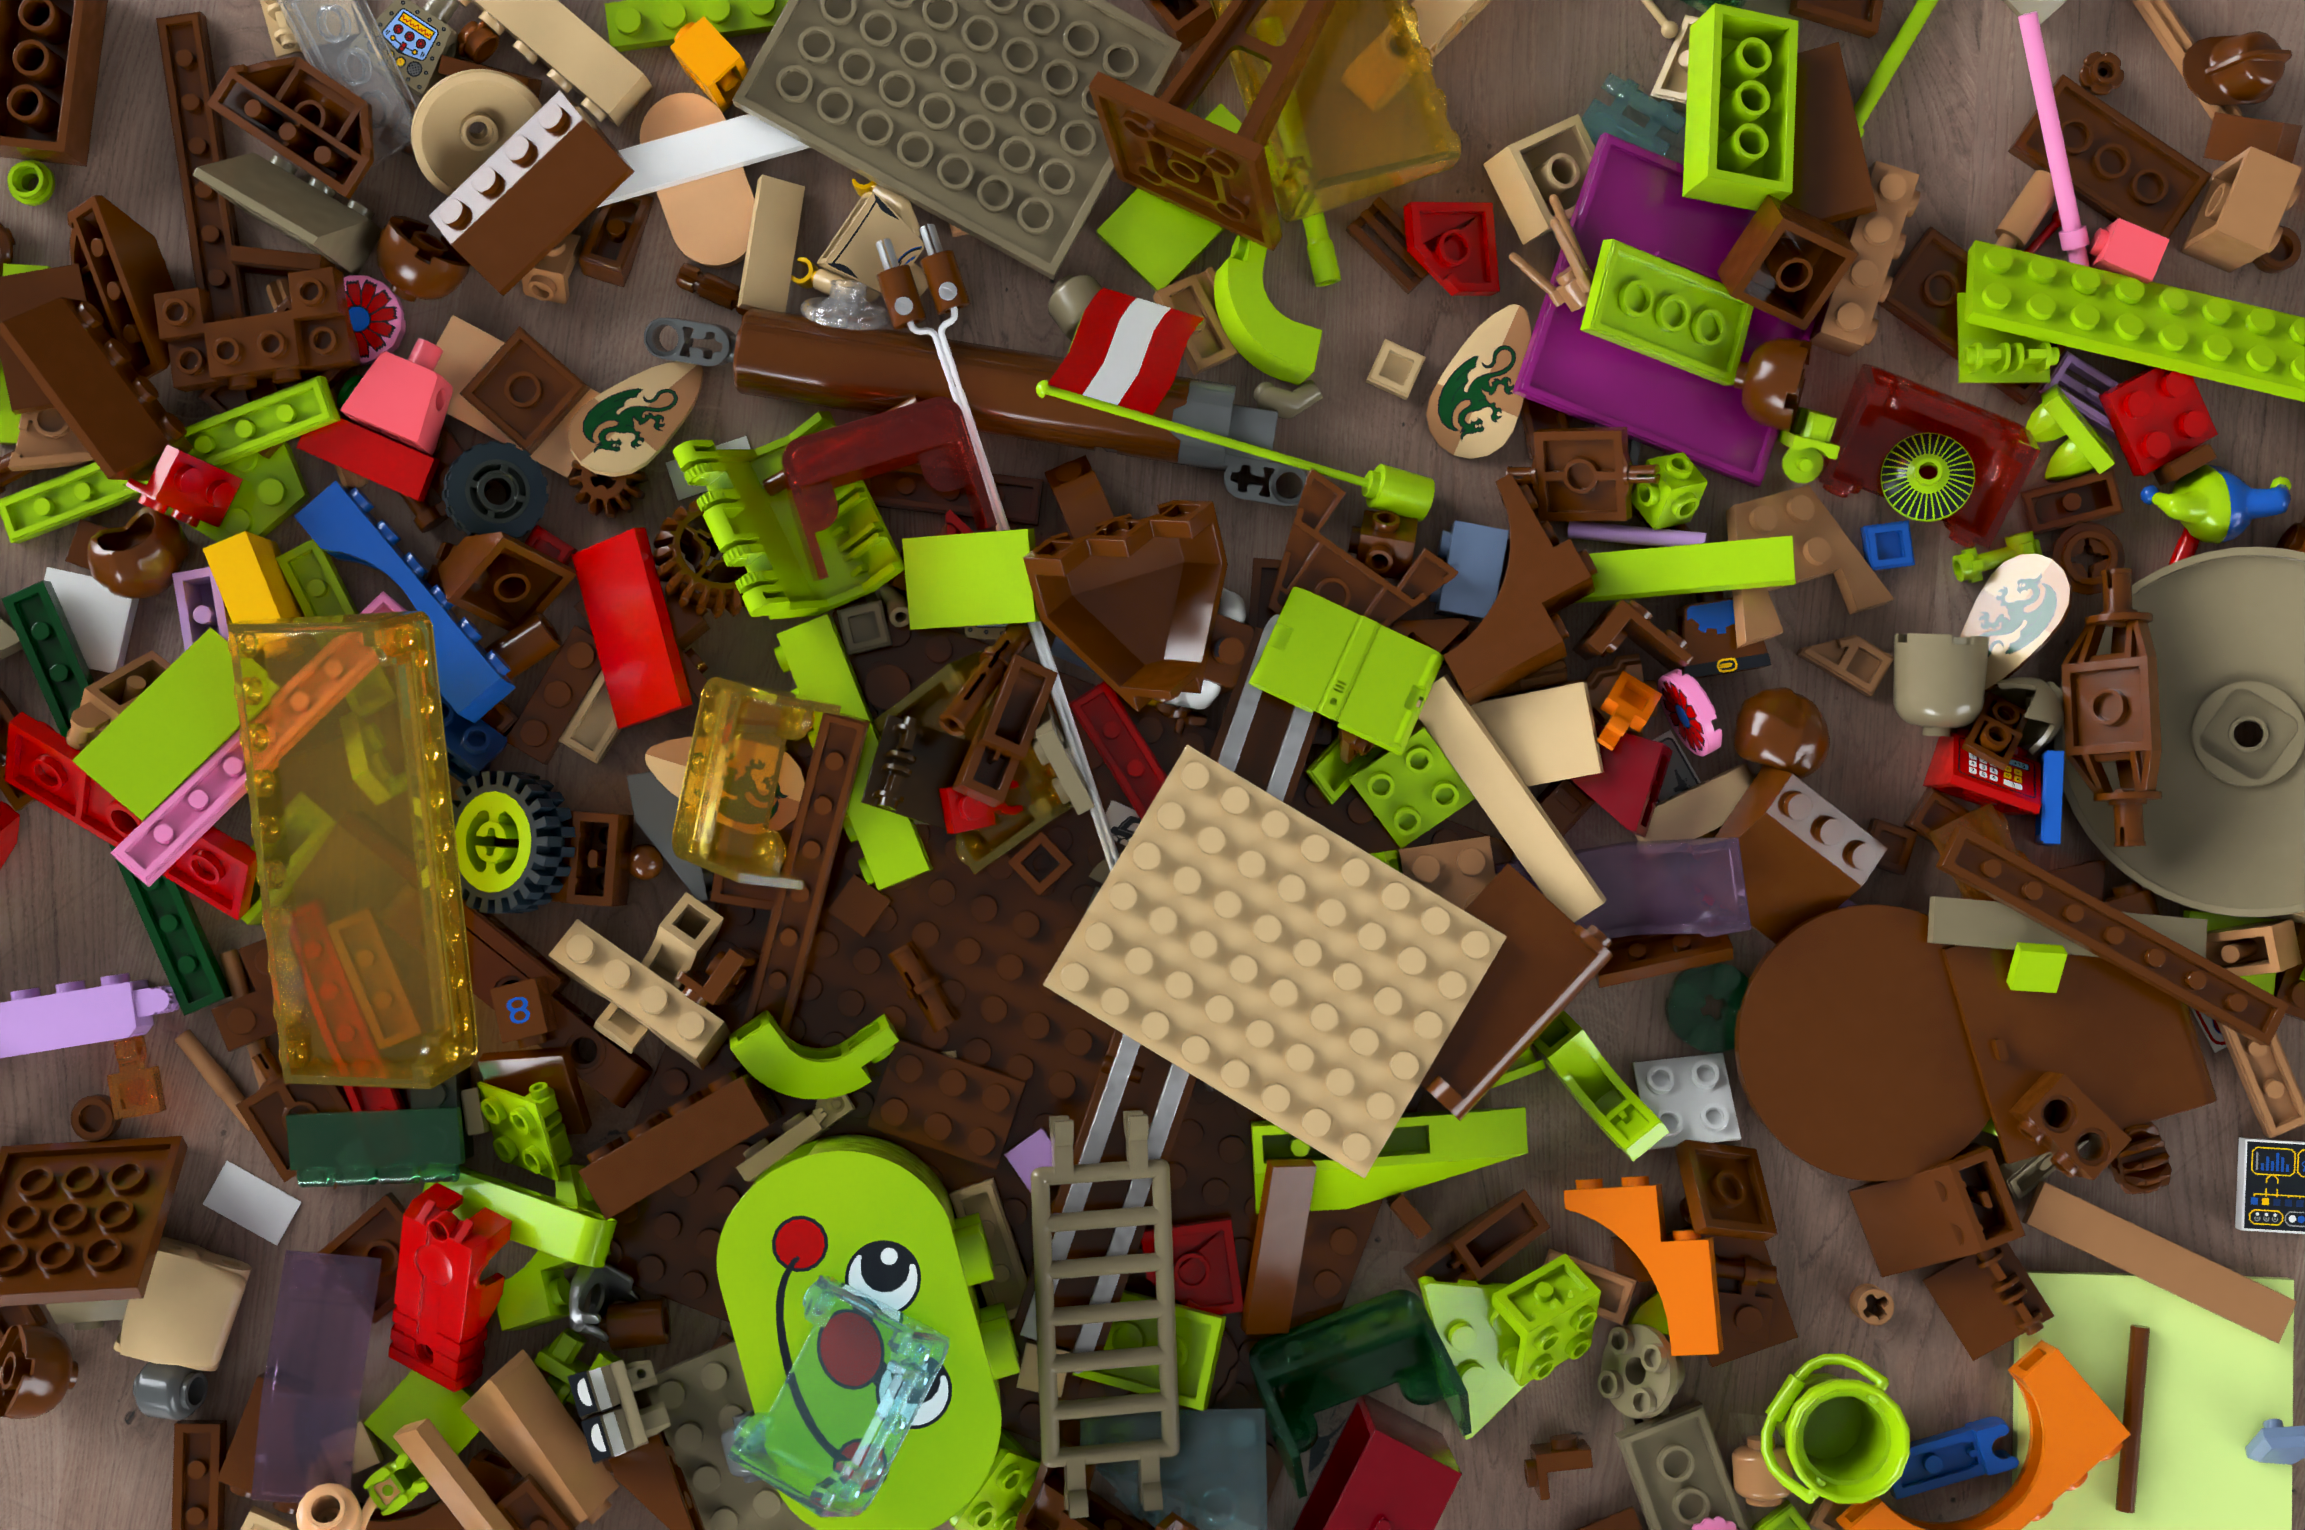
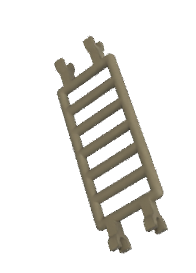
M1142 1110L1123 1111L1126 1161L1074 1165L1073 1120H1069L1068 1115L1049 1116L1052 1166L1039 1167L1031 1173L1042 1463L1046 1467H1064V1508L1068 1510L1070 1519L1089 1517L1085 1465L1138 1460V1501L1143 1503L1144 1511L1163 1510L1160 1458L1176 1456L1180 1451L1170 1166L1165 1159L1148 1160V1115H1143ZM1152 1178L1153 1206L1051 1214L1050 1185ZM1154 1225L1155 1253L1066 1260L1052 1259L1051 1232ZM1155 1271L1156 1299L1054 1307L1053 1279ZM1157 1318L1158 1346L1056 1354L1055 1326ZM1159 1365L1160 1392L1058 1401L1057 1373ZM1161 1411V1439L1060 1448L1059 1420Z

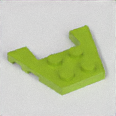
M285 441L270 459L261 456L257 452L218 467L243 479L219 528L200 521L197 528L189 526L216 542L244 531L261 537L267 536L311 498L290 445ZM168 507L166 512L171 515L173 508Z

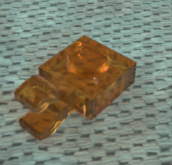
M144 1036L129 1037L115 1041L114 1051L120 1072L107 1075L114 1119L119 1120L165 1111L166 1104L159 1066L145 1067L147 1050Z

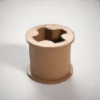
M1861 1284L1850 1295L1849 1305L1852 1312L1870 1325H1883L1891 1319L1894 1313L1892 1297L1886 1291L1873 1284ZM1869 1295L1878 1299L1875 1303L1878 1311L1874 1314L1865 1310L1868 1306L1865 1298Z

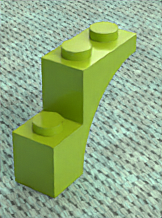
M567 1165L559 1168L562 1180L559 1182L555 1180V1198L602 1214L578 1172L586 1166ZM538 1250L520 1271L504 1281L503 1295L497 1305L501 1330H527L569 1316V1292L571 1286L565 1278L563 1270L580 1264Z

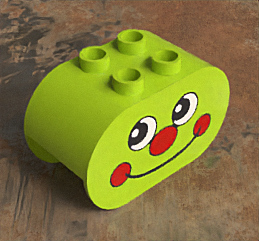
M849 1134L817 1139L797 1147L796 1151L782 1161L779 1160L766 1169L736 1204L724 1225L717 1250L719 1285L773 1481L781 1498L790 1510L816 1530H932L955 1516L968 1504L984 1483L998 1450L1002 1420L999 1379L1020 1373L1017 1346L1004 1302L980 1308L974 1287L976 1284L995 1279L992 1269L994 1266L979 1212L955 1218L950 1197L942 1182L929 1166L905 1148L877 1137Z

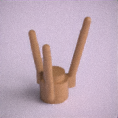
M1552 194L1549 197V201L1556 218L1551 219L1550 225L1570 265L1555 277L1559 285L1557 287L1552 285L1517 253L1512 252L1509 255V259L1548 294L1556 307L1566 303L1570 311L1574 312L1587 305L1594 274L1586 262L1558 196Z

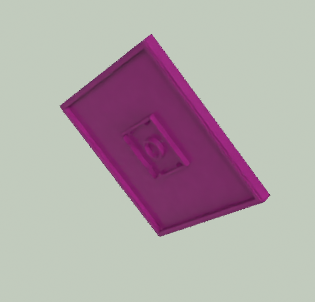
M1605 132L1599 136L1570 224L1593 274L1595 273L1603 240L1615 239L1723 283L1717 270L1757 211L1682 197L1683 164ZM1562 249L1550 283L1555 287L1559 285L1555 277L1570 266ZM1546 293L1512 393L1598 427H1627L1628 438L1670 455L1684 452L1695 465L1751 487L1761 486L1779 430L1758 424L1748 416L1742 405V389L1734 388V385L1723 386L1583 332L1580 328L1586 306L1571 312L1566 303L1556 307ZM1754 307L1740 361L1749 362L1754 350L1767 340L1784 337L1809 341L1819 312L1808 328L1803 330Z

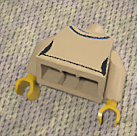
M852 178V184L861 198L816 263L822 269H818L807 258L800 257L797 261L809 268L808 274L801 279L791 275V280L801 288L809 289L814 287L815 290L841 301L872 302L879 296L883 297L876 276L883 272L884 268L876 243L880 240L882 241L890 267L893 268L883 240L891 239L899 266H910L919 296H921L928 288L923 269L914 262L925 245L919 238L921 227L911 202L873 181L863 185Z

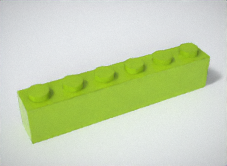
M825 614L776 634L780 646L774 648L778 663L784 673L791 671L797 688L791 690L796 708L800 715L808 713L814 728L813 731L808 732L813 750L825 709L871 721L847 810L848 815H846L843 825L851 842L859 841L865 857L858 859L867 884L875 883L878 890H884L933 870L913 819L861 803L880 740V734L833 617Z

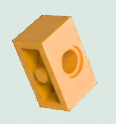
M703 16L696 23L690 22L683 26L674 38L675 43L670 48L686 75L723 113L733 104L732 99L749 70L741 55Z

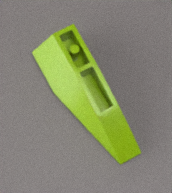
M1522 1106L1471 1109L1461 1121L1449 1110L1403 1113L1365 1179L1268 1120L1251 1121L1256 1214H1259L1267 1160L1311 1159L1317 1168L1309 1211L1350 1209L1527 1154L1526 1108Z

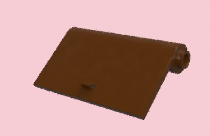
M1509 863L1464 910L1504 934L1507 938L1421 1082V1085L1459 1121L1466 1116L1613 957L1612 953L1608 950L1612 941L1593 924L1587 929L1581 925H1576Z

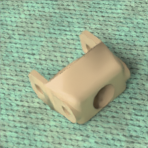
M168 1237L161 1238L144 1298L129 1299L122 1330L115 1341L113 1349L120 1352V1355L156 1364L179 1365L200 1371H216L219 1367L252 1267L243 1261L213 1253L198 1245Z

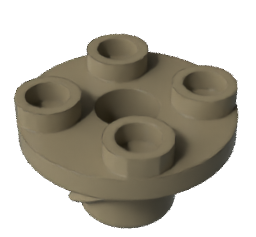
M1628 1324L1623 1327H1615L1608 1335V1342L1603 1352L1601 1373L1597 1382L1598 1390L1603 1397L1610 1399L1617 1410L1628 1417L1640 1419L1657 1416L1666 1409L1674 1394H1678L1685 1378L1684 1362L1680 1356H1671L1670 1343L1656 1328L1646 1324Z

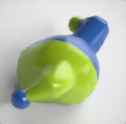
M2203 465L2181 477L2175 484L2172 494L2161 493L2157 487L2149 485L2142 489L2140 498L2147 505H2157L2169 518L2181 521V524L2188 530L2190 535L2199 541L2219 544L2231 541L2241 535L2250 525L2252 519L2285 513L2291 501L2290 489L2292 484L2288 478L2279 476L2273 479L2270 489H2255L2221 466Z

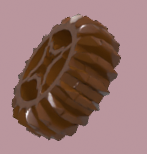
M695 499L689 504L688 509L679 506L674 510L672 518L667 517L662 522L660 533L656 534L653 542L654 549H656L654 550L653 558L655 565L658 566L656 573L660 581L668 582L665 587L666 596L677 593L681 596L678 602L680 608L688 605L690 602L696 605L695 611L697 616L703 614L705 608L711 609L715 620L722 616L724 609L734 617L740 613L742 606L746 608L742 599L743 593L740 594L735 583L738 578L747 573L745 566L727 567L722 557L724 553L721 554L719 560L713 559L711 564L706 566L710 556L716 557L719 549L704 520V511L701 512ZM684 559L693 565L695 573L688 567Z

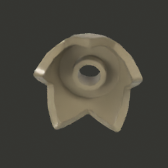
M2011 677L1997 682L1999 688L1993 693L2026 710L2024 717L2028 718V721L2022 731L2023 736L2018 746L2035 743L2029 748L2033 756L2051 742L2062 726L2064 715L2063 693L2055 683L2050 681L2046 683L2040 678Z

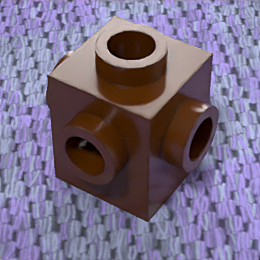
M1364 510L1362 526H1352L1348 553L1357 554L1356 559L1381 577L1401 580L1411 566L1418 519L1399 516L1387 510L1377 512Z

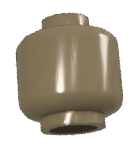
M1090 275L1066 276L1060 279L1052 289L1053 295L1048 303L1049 315L1071 341H1073L1083 312L1096 293L1102 289L1097 280Z

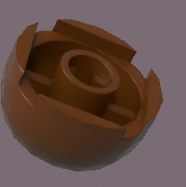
M394 215L390 218L388 224L384 226L376 246L377 264L382 275L392 284L390 287L391 291L400 298L410 302H415L417 298L423 300L442 299L455 291L468 274L470 264L449 244L443 234L440 237V241L426 233L429 225L406 216Z
M1784 337L1767 340L1754 350L1749 362H1739L1734 388L1742 389V405L1748 416L1758 424L1772 429L1791 432L1806 380L1804 379V364L1809 365L1812 341Z
M17 1324L18 1326H11L7 1329L0 1342V1367H2L0 1379V1417H8L10 1419L36 1418L54 1409L64 1398L67 1389H73L78 1378V1363L72 1360V1352L64 1337L55 1331L35 1325Z

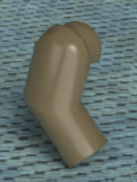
M1311 379L1292 392L1274 387L1271 382L1260 383L1253 392V398L1257 402L1258 408L1278 411V418L1282 419L1294 418L1323 398L1321 391Z

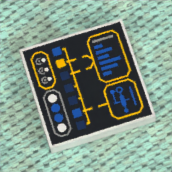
M2239 1137L2236 1229L2242 1231L2305 1234V1141Z

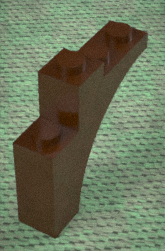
M1512 473L1495 481L1500 498L1508 514L1510 527V553L1504 582L1491 609L1478 627L1463 642L1443 655L1454 679L1470 706L1567 656L1563 640L1570 636L1556 612L1595 592L1592 576L1598 572L1586 549L1577 552L1571 539L1560 544L1548 520L1540 523L1533 510L1539 506L1527 483L1519 487Z

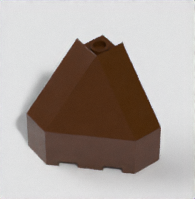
M1173 500L1157 505L1159 514L1146 518L1133 519L1131 513L1095 523L1096 532L1071 540L1068 532L1051 536L1023 557L1040 621L1137 712L1153 698L1155 701L1165 702L1177 698L1181 692L1201 694L1228 566L1213 501Z

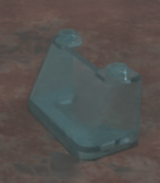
M820 1275L818 1280L808 1288L803 1298L805 1320L814 1325L770 1412H759L754 1416H747L739 1423L733 1435L734 1444L727 1457L819 1517H855L865 1511L876 1496L945 1360L950 1342L947 1336L932 1327L833 1277Z

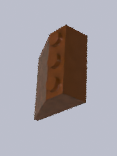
M1763 765L1687 878L1774 944H1777L1797 925L1823 912L1837 909L1864 885L1888 848L1792 773Z

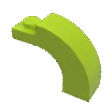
M1237 235L1232 246L1231 255L1215 273L1214 299L1222 328L1235 349L1250 364L1271 377L1299 386L1315 370L1322 330L1293 321L1285 317L1273 306L1263 285V267L1267 248Z
M765 1010L729 1035L731 1051L746 1070L759 1082L791 1097L814 1100L849 1094L872 1082L865 1064L870 1061L877 1063L885 1059L894 1050V1044L899 1041L895 1027L885 1014L842 1043L827 1048H810L796 1043L782 1031L768 1010Z
M1564 1010L1532 1043L1542 1059L1584 1111L1618 1149L1621 1148L1633 1162L1669 1133L1663 1122L1623 1082L1595 1047L1585 1031Z

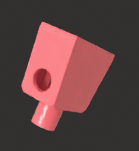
M418 338L407 360L387 351L380 353L345 401L340 411L359 425L433 456L453 393V386L434 371L443 350L429 341Z

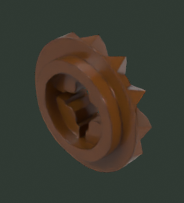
M2096 523L2076 524L2065 529L2052 544L2054 548L2051 559L2055 560L2068 573L2073 592L2086 594L2087 596L2101 593L2102 577L2100 576V571L2109 570L2111 572V569L2124 568L2125 555L2123 546L2118 537L2103 525ZM2083 546L2087 547L2089 555L2103 557V560L2089 565L2088 573L2085 571L2083 564L2071 562V558L2083 553Z

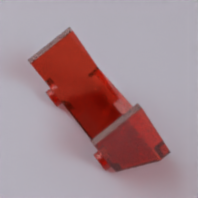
M933 397L796 438L785 447L782 453L781 463L791 511L813 581L829 577L815 532L822 531L831 526L837 517L838 503L833 488L919 463L923 477L931 488L940 492L965 488L977 530L997 525L962 410L956 402L947 397Z

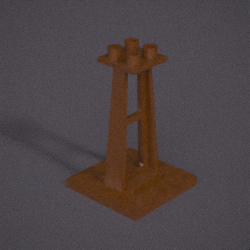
M1232 0L1160 98H1156L1098 71L1089 85V90L1118 179L1274 251L1282 238V231L1264 147L1337 0H1307L1286 42L1281 46H1273L1246 33L1247 28L1267 0ZM1235 50H1241L1269 62L1272 68L1236 134L1190 113V110L1229 54Z

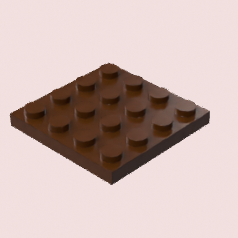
M183 1136L2 1146L0 1150V1307L143 1299L188 1148Z

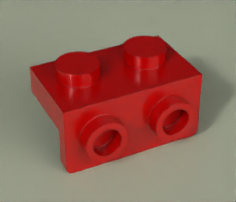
M167 444L147 485L129 477L125 486L141 493L138 502L155 511L165 514L168 507H171L173 511L170 516L197 528L200 521L219 528L243 479Z

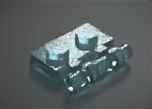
M1610 72L1601 89L1616 97L1612 105L1609 107L1594 98L1581 120L1595 148L1599 136L1606 132L1664 157L1671 144L1656 136L1661 126L1677 135L1686 122V118L1673 111L1674 105L1662 99L1661 102H1658L1637 89L1640 84L1630 78L1624 81ZM1627 105L1650 118L1645 128L1622 115Z

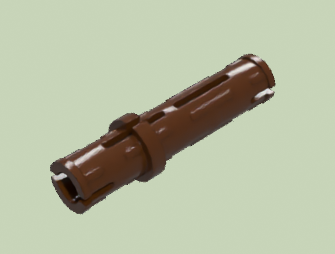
M1021 623L1007 624L1006 629L995 644L985 648L979 657L980 664L963 684L945 711L939 716V724L947 733L953 736L964 735L967 727L999 685L1013 656L1016 654L1020 656L1024 649L1032 642L1031 632L1026 626Z

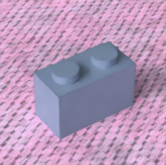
M1457 520L1450 526V531L1442 530L1437 557L1444 558V562L1456 569L1458 574L1447 584L1442 585L1429 595V601L1436 603L1434 614L1482 622L1497 598L1509 530Z

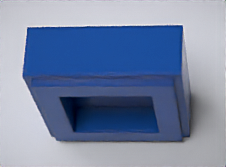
M1909 520L1867 525L1860 528L1864 559L1873 571L1915 565Z

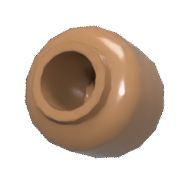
M1761 1435L1748 1436L1747 1444L1740 1445L1733 1450V1487L1738 1495L1746 1498V1504L1758 1507H1773L1783 1504L1782 1498L1787 1497L1792 1492L1782 1486L1768 1471L1761 1453ZM1773 1437V1453L1777 1463L1793 1478V1466L1785 1447L1775 1444V1437Z

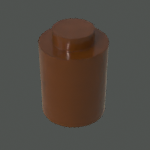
M666 1298L610 1304L607 1314L601 1315L600 1328L609 1336L607 1342H609L611 1349L616 1351L669 1344L671 1340V1317Z

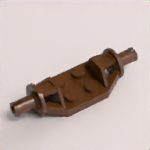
M2130 568L2111 569V572L2109 570L2100 571V576L2102 577L2103 611L2099 612V615L2084 618L2085 627L2061 664L2066 757L2094 793L2093 802H2108V806H2113L2114 847L2146 846V841H2144L2143 805L2147 804V800L2162 799V792L2156 791L2162 746L2157 655L2148 623L2153 621V614L2138 612V610L2133 609L2132 569ZM2105 627H2113L2111 654L2096 655ZM2101 763H2116L2120 788L2116 789L2115 792H2113Z

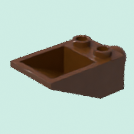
M570 810L572 818L562 823L563 827H575L576 837L565 838V846L575 847L574 857H563L562 863L572 868L569 876H556L564 885L560 892L549 894L553 899L551 902L609 907L627 905L630 873L640 880L653 879L662 871L664 859L659 850L650 844H640L632 849L634 815ZM608 829V841L606 842L604 833ZM497 838L496 846L518 848L519 839ZM605 873V880H604V887H603V886L601 885V877H602V875Z

